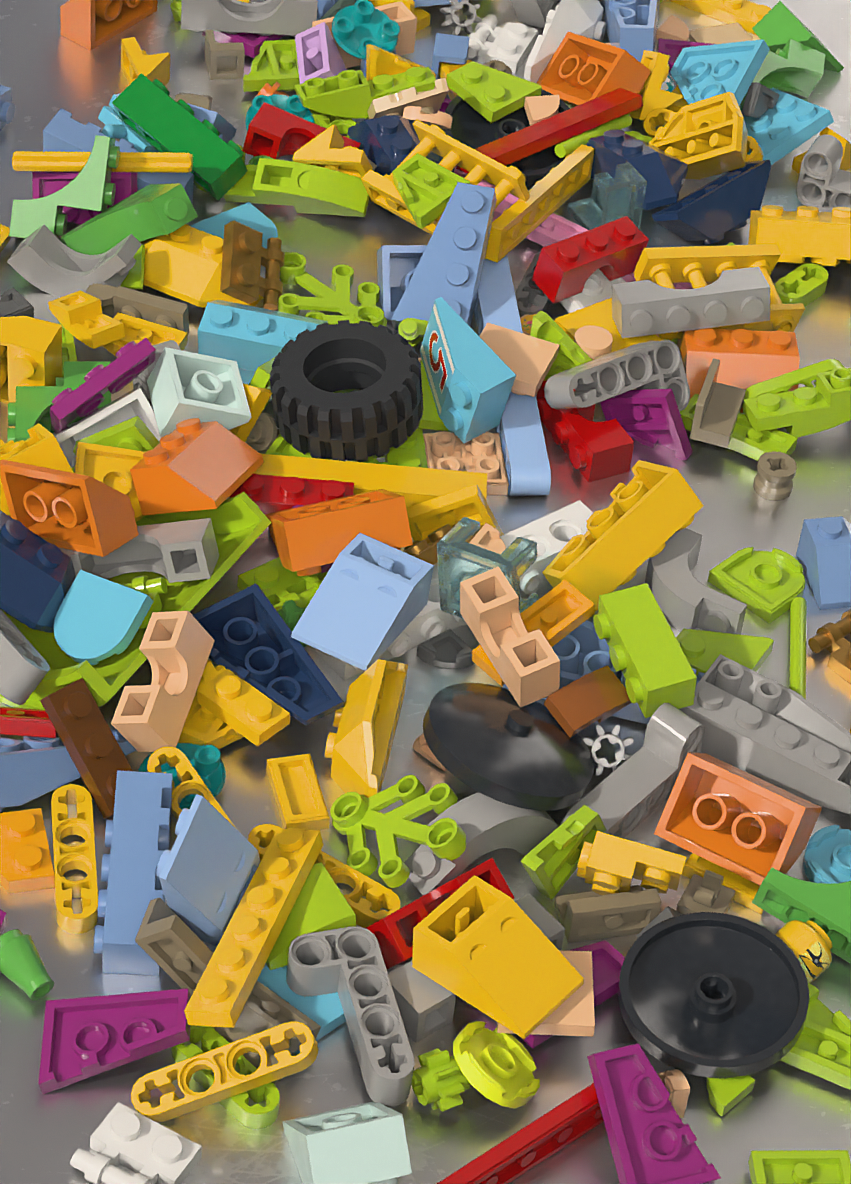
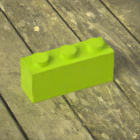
M644 583L600 595L598 614L593 616L594 628L599 639H605L609 646V655L614 669L622 671L626 679L625 686L630 701L633 704L638 703L645 718L652 717L655 711L664 703H670L677 709L694 705L697 677L648 584Z

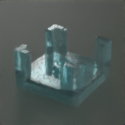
M463 517L437 543L440 610L463 618L460 614V582L499 566L519 597V612L522 613L538 600V594L532 593L527 599L523 598L520 600V577L537 559V542L517 537L501 554L467 542L481 526L480 522Z

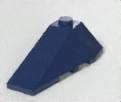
M257 584L193 614V617L215 640L208 658L218 665L225 666L226 670H231L235 675L273 700L307 726L344 707V701L301 643L291 637L292 631Z

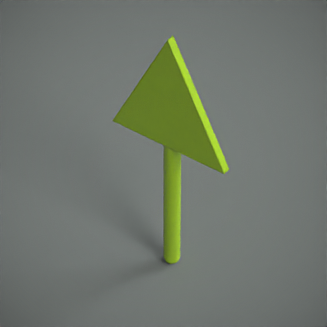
M142 244L133 256L136 263L129 270L128 275L120 285L121 287L143 289L145 245Z

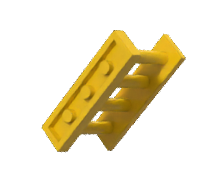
M418 119L413 122L412 125L420 143L396 168L417 153L426 157L430 152H433L443 157L439 163L440 166L452 171L458 165L469 171L464 179L470 181V184L478 185L484 179L495 185L497 200L495 208L509 193L525 202L529 200L530 194L525 184L526 178L519 169L514 166L506 167L446 135L441 128L434 124L429 126ZM370 169L361 178V181L371 201L417 226L393 182V174L382 176ZM442 215L422 230L432 235Z
M776 244L644 248L633 272L636 281L650 280L659 286L675 289L673 283L689 282L692 288L695 289L707 286L706 282H715L720 277L722 271L759 266L770 285V321L712 327L711 329L794 332L805 310L803 303L783 304L770 277L781 255ZM683 331L658 335L660 339H682Z

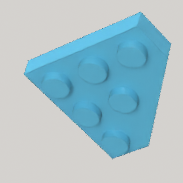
M764 39L686 47L682 49L670 73L688 104L731 92L734 93L738 105H740L770 48Z
M771 88V90L780 95L776 105L772 109H768L761 117H743L748 132L747 135L755 138L763 151V160H770L772 165L832 124L834 120L830 110L778 89Z

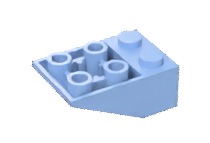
M359 533L339 553L293 629L291 637L366 671L427 605L434 565Z
M196 794L190 809L184 808L180 813L175 828V834L178 836L172 849H166L161 855L156 874L159 877L162 894L165 896L167 905L202 941L217 946L260 864L258 850L203 796Z

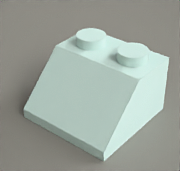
M168 347L164 348L147 379L161 437L171 434L177 428L176 425L179 422L191 418H198L201 423L217 421L228 430L249 422L252 416L237 361Z
M373 1101L283 1121L284 1132L302 1184H398L397 1177L412 1174L403 1115L381 1103Z

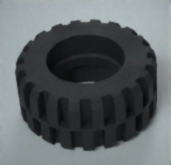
M340 320L338 324L334 325L323 323L317 325L313 331L306 329L299 333L295 341L290 339L272 363L270 385L276 427L280 429V434L285 441L292 444V447L304 455L309 452L312 458H328L339 461L356 459V462H364L370 456L376 455L379 458L388 454L391 447L397 449L407 440V436L410 437L419 426L424 409L421 364L418 361V354L405 338L398 333L393 335V331L383 325L375 327L371 322L361 320L359 323ZM346 389H359V391L350 393H333Z

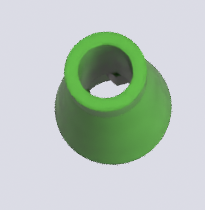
M19 929L10 930L0 936V972L23 990L32 1001L39 1000L47 995L54 987V981L48 975L31 936L28 934L23 935Z

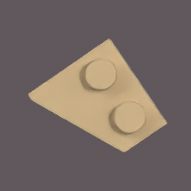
M446 78L434 80L435 87L433 90L417 92L416 88L412 87L396 94L374 99L368 109L369 119L393 115L403 117L404 107L407 106L422 107V112L436 114L449 92Z

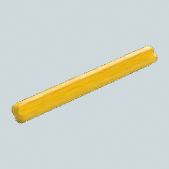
M15 151L12 157V165L15 171L81 172L91 152ZM120 152L118 168H112V172L190 173L193 168V158L190 153Z

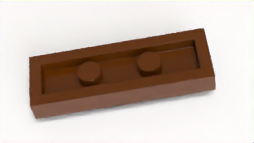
M81 678L40 701L105 819L114 814L117 770H133L85 681Z

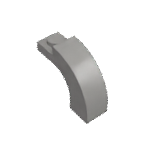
M42 225L19 244L7 262L25 280L50 295L63 297L79 290L86 293L89 285L96 283L114 287L120 286L128 275L129 270L135 265L136 260L133 256L142 244L130 234L105 253L87 255L67 247L45 225Z
M687 528L677 531L665 542V548L658 555L649 558L645 583L648 584L668 624L680 632L683 628L696 629L698 627L704 631L741 635L747 604L705 586L693 576L691 571L697 565L702 535Z
M477 792L455 803L427 825L431 826L443 818L454 819L466 834L467 846L460 857L454 860L441 859L428 846L421 844L404 863L410 869L409 880L422 895H425L456 878L475 860L493 850L512 848L525 856L550 835L558 825L545 811L515 807Z

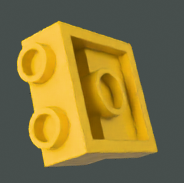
M597 831L593 843L585 841L583 844L576 876L584 878L585 883L593 885L591 890L600 895L629 892L633 878L641 880L640 886L645 889L656 888L658 893L666 894L668 888L677 891L686 856Z

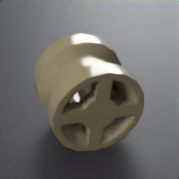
M772 451L761 455L757 464L758 473L753 483L756 493L765 499L775 501L789 497L793 488L792 479L797 470L795 460L782 452Z

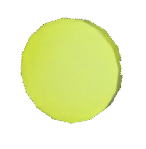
M483 1021L468 1023L453 1041V1055L460 1071L475 1089L491 1101L510 1108L526 1105L540 1087V1079H535L533 1075L537 1068L532 1056L522 1043L510 1033H497V1027L493 1031L484 1028L487 1023Z

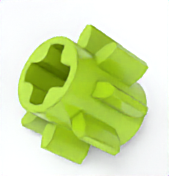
M439 1048L419 1055L418 1060L421 1067L413 1070L411 1083L418 1101L424 1106L431 1104L433 1110L440 1108L441 1112L463 1104L459 1093L469 1089L470 1083L460 1071L454 1055L449 1056L447 1050L440 1051Z

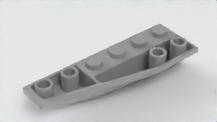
M720 654L697 683L694 705L680 709L705 727L700 753L709 754L811 803L851 815V733L797 692Z

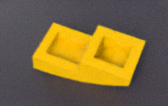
M79 290L48 302L49 309L56 319L75 338L92 349L126 337L124 323L103 314L101 300Z

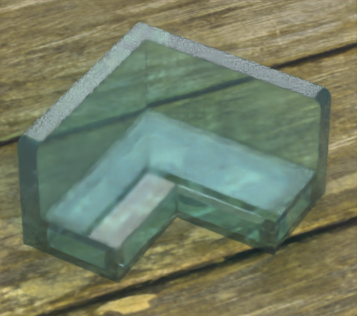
M630 162L619 164L616 166L615 180L608 172L595 174L591 198L569 203L567 211L580 226L588 230L628 216L640 229L647 181Z

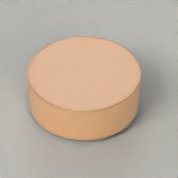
M589 325L581 327L575 332L574 342L592 360H595L594 357L611 352L613 338L606 329Z

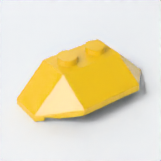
M726 92L683 106L665 125L659 137L655 136L649 143L688 164V172L685 179L700 180L745 167L748 132L734 93Z
M185 224L169 235L157 236L140 242L145 245L143 283L145 286L206 308L208 302L215 300L255 307L264 298L259 295L258 300L248 304L220 292L224 239L219 236L211 235Z
M378 659L350 684L344 707L335 711L333 727H337L338 731L337 733L329 732L325 758L332 759L331 778L344 793L357 792L359 795L369 798L382 790L405 696L408 664Z

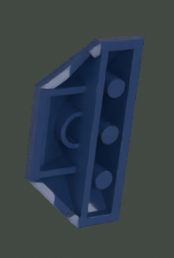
M399 115L364 120L348 128L350 139L361 143L359 149L364 150L367 158L377 165L374 171L382 176L385 174L390 175L420 143L412 125L414 121ZM433 152L426 156L427 159L437 164L443 159V157Z
M622 130L605 131L603 136L591 138L587 142V146L595 148L591 178L645 210L677 203L679 191L688 172V164L650 143L626 134Z
M770 160L745 162V167L727 172L678 200L677 203H673L652 215L654 222L687 241L703 240L704 244H712L724 239L723 233L737 230L747 225L746 220L751 217V210H760L772 167Z
M0 510V609L33 630L54 633L55 616L76 578L71 557L62 552L56 545L47 542L26 528L21 522Z

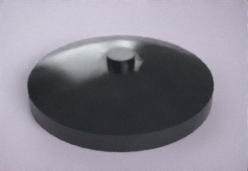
M543 89L541 91V96L553 95ZM457 95L445 110V113L453 117L451 129L442 130L446 135L472 149H476L530 126L524 106L491 123ZM562 100L559 103L558 114L570 109ZM556 145L511 163L506 167L514 166L519 169L526 178V186H531L543 179L565 157L559 158L556 155Z
M460 683L448 686L440 690L433 697L423 718L425 740L439 762L469 787L502 803L538 811L563 809L573 805L583 796L592 779L594 772L593 759L581 736L577 733L570 738L546 706L537 701L520 708L509 689L482 683Z
M695 912L666 919L652 926L634 942L626 954L621 967L618 1000L622 1018L628 1030L640 1046L653 1057L674 1069L688 1074L707 1078H734L753 1074L768 1068L778 1062L793 1048L805 1025L809 1006V987L804 969L793 951L779 937L766 928L747 919L730 914Z

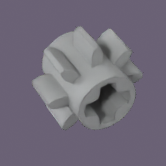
M449 0L451 6L440 9L442 13L446 14V21L441 24L442 27L448 25L453 27V35H458L461 28H464L467 34L473 33L471 24L482 22V19L476 16V10L480 7V4L472 5L469 3V0H461V2ZM463 8V14L467 16V19L459 23V16L454 14L455 11Z
M598 723L596 724L598 735L595 739L583 737L585 744L592 746V752L590 753L592 759L598 763L596 767V775L598 776L602 773L604 767H612L614 772L619 767L618 764L621 760L626 761L631 757L630 754L624 752V747L634 742L633 737H627L622 740L618 736L620 731V724L618 723L613 727L612 732H604L603 727ZM608 738L611 744L619 743L621 748L615 750V759L608 761L605 755L598 756L596 754V751L601 748L600 740Z

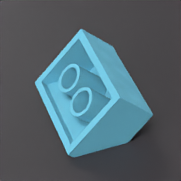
M223 300L210 301L207 303L198 328V354L237 361L238 368L256 372L260 365L276 357L290 339L295 341L299 333L306 329L313 331L317 325L328 323V321Z

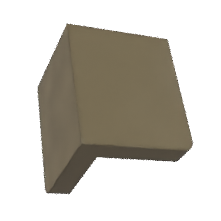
M206 30L205 61L210 80L243 79L245 56L243 42L216 43L213 30Z

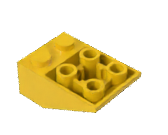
M28 316L0 317V402L6 404L8 402H16V386H56V377H62V325Z
M475 875L413 928L412 967L523 1039L531 1034L584 984V978L511 897Z

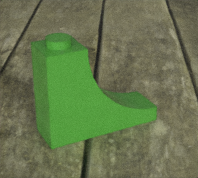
M181 183L149 184L58 239L76 252L87 255H99L110 250L130 234L139 242L157 236L169 235L197 218L198 214Z
M771 868L752 903L785 924L792 920H800L802 922L810 920L816 923L829 936L833 945L830 951L851 964V881L831 884L814 883L793 878Z

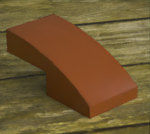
M605 666L580 677L549 695L544 705L571 738L594 722L598 721V723H601L632 702L628 697L625 686L610 667Z

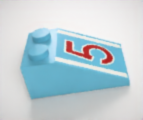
M442 297L435 299L421 344L420 354L439 418L443 421L445 427L465 444L499 425L516 374Z

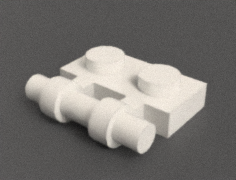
M489 14L482 18V22L477 23L475 33H471L468 36L470 38L467 58L472 59L475 56L484 57L485 63L491 60H499L509 66L513 74H516L537 40L538 30L527 27L522 23L506 22L504 27L501 28L496 26L497 18Z
M118 1102L90 1136V1148L98 1153L93 1155L79 1148L74 1153L70 1164L84 1172L85 1179L93 1184H181L201 1159L202 1146ZM121 1164L136 1173L132 1176L117 1166Z

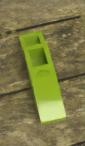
M412 67L403 73L394 75L382 74L367 81L361 70H344L336 76L323 79L310 78L304 83L294 86L303 107L337 117L369 119L368 109L374 99L396 94L415 87L417 92L433 90L436 78L429 67Z
M259 158L258 165L245 164L248 172L223 196L226 202L294 206L297 213L365 217L369 202V195L361 178L315 165Z
M835 368L829 372L817 373L816 387H799L794 391L777 394L765 393L758 397L743 399V413L756 432L784 427L790 435L797 438L843 424L851 420V368Z

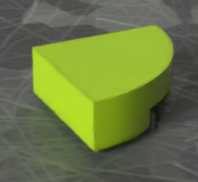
M749 1075L734 1078L706 1077V1086L711 1106L723 1117L753 1091L755 1080Z

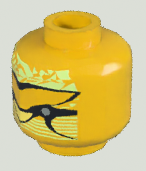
M792 920L775 933L793 951L804 969L809 984L830 966L832 961L830 950L833 945L826 932L816 923L810 920L806 922Z

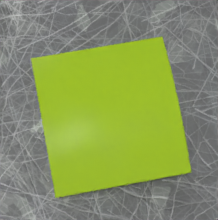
M322 862L313 865L266 961L270 970L288 964L289 947L291 942L298 936L339 928L357 927L356 914Z

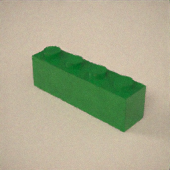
M141 73L112 102L119 119L159 152L192 154L193 168L191 173L194 174L193 180L219 201L248 172L243 161L244 152L232 140H229L227 143L219 137L218 130L209 121L204 119L200 122L194 117V111L182 99H179L177 102L169 96V90L159 80L154 79L150 81Z

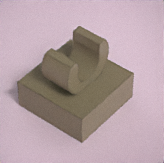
M706 870L704 878L696 874L692 876L677 904L676 910L682 914L695 912L727 914L733 903L736 891L722 885L724 876Z

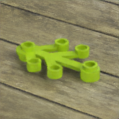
M297 252L284 253V266L280 268V281L287 285L299 284L316 297L297 296L292 293L283 294L279 297L278 301L279 312L299 315L300 310H312L305 317L328 321V325L338 324L340 320H349L350 323H359L361 320L371 322L375 327L379 325L387 327V319L384 316V312L376 306L380 294V287L373 282L359 284L357 300L362 305L357 307L350 302V286L353 284L354 279L352 267L344 264L333 267L331 282L335 286V291H333L306 272V258ZM318 311L339 312L342 315H324Z
M415 775L404 776L397 784L369 798L359 795L357 792H347L341 795L333 803L330 815L334 828L340 834L347 835L350 854L347 858V865L367 877L374 873L378 866V859L366 846L365 828L376 831L381 861L378 874L391 888L403 885L410 875V869L399 857L396 837L426 845L438 858L446 860L457 859L464 853L467 844L465 832L454 819L443 818L431 826L410 821L432 809L435 813L441 814L457 803V795L446 783L433 786L425 794L426 789ZM399 800L403 802V805L385 814L378 812Z

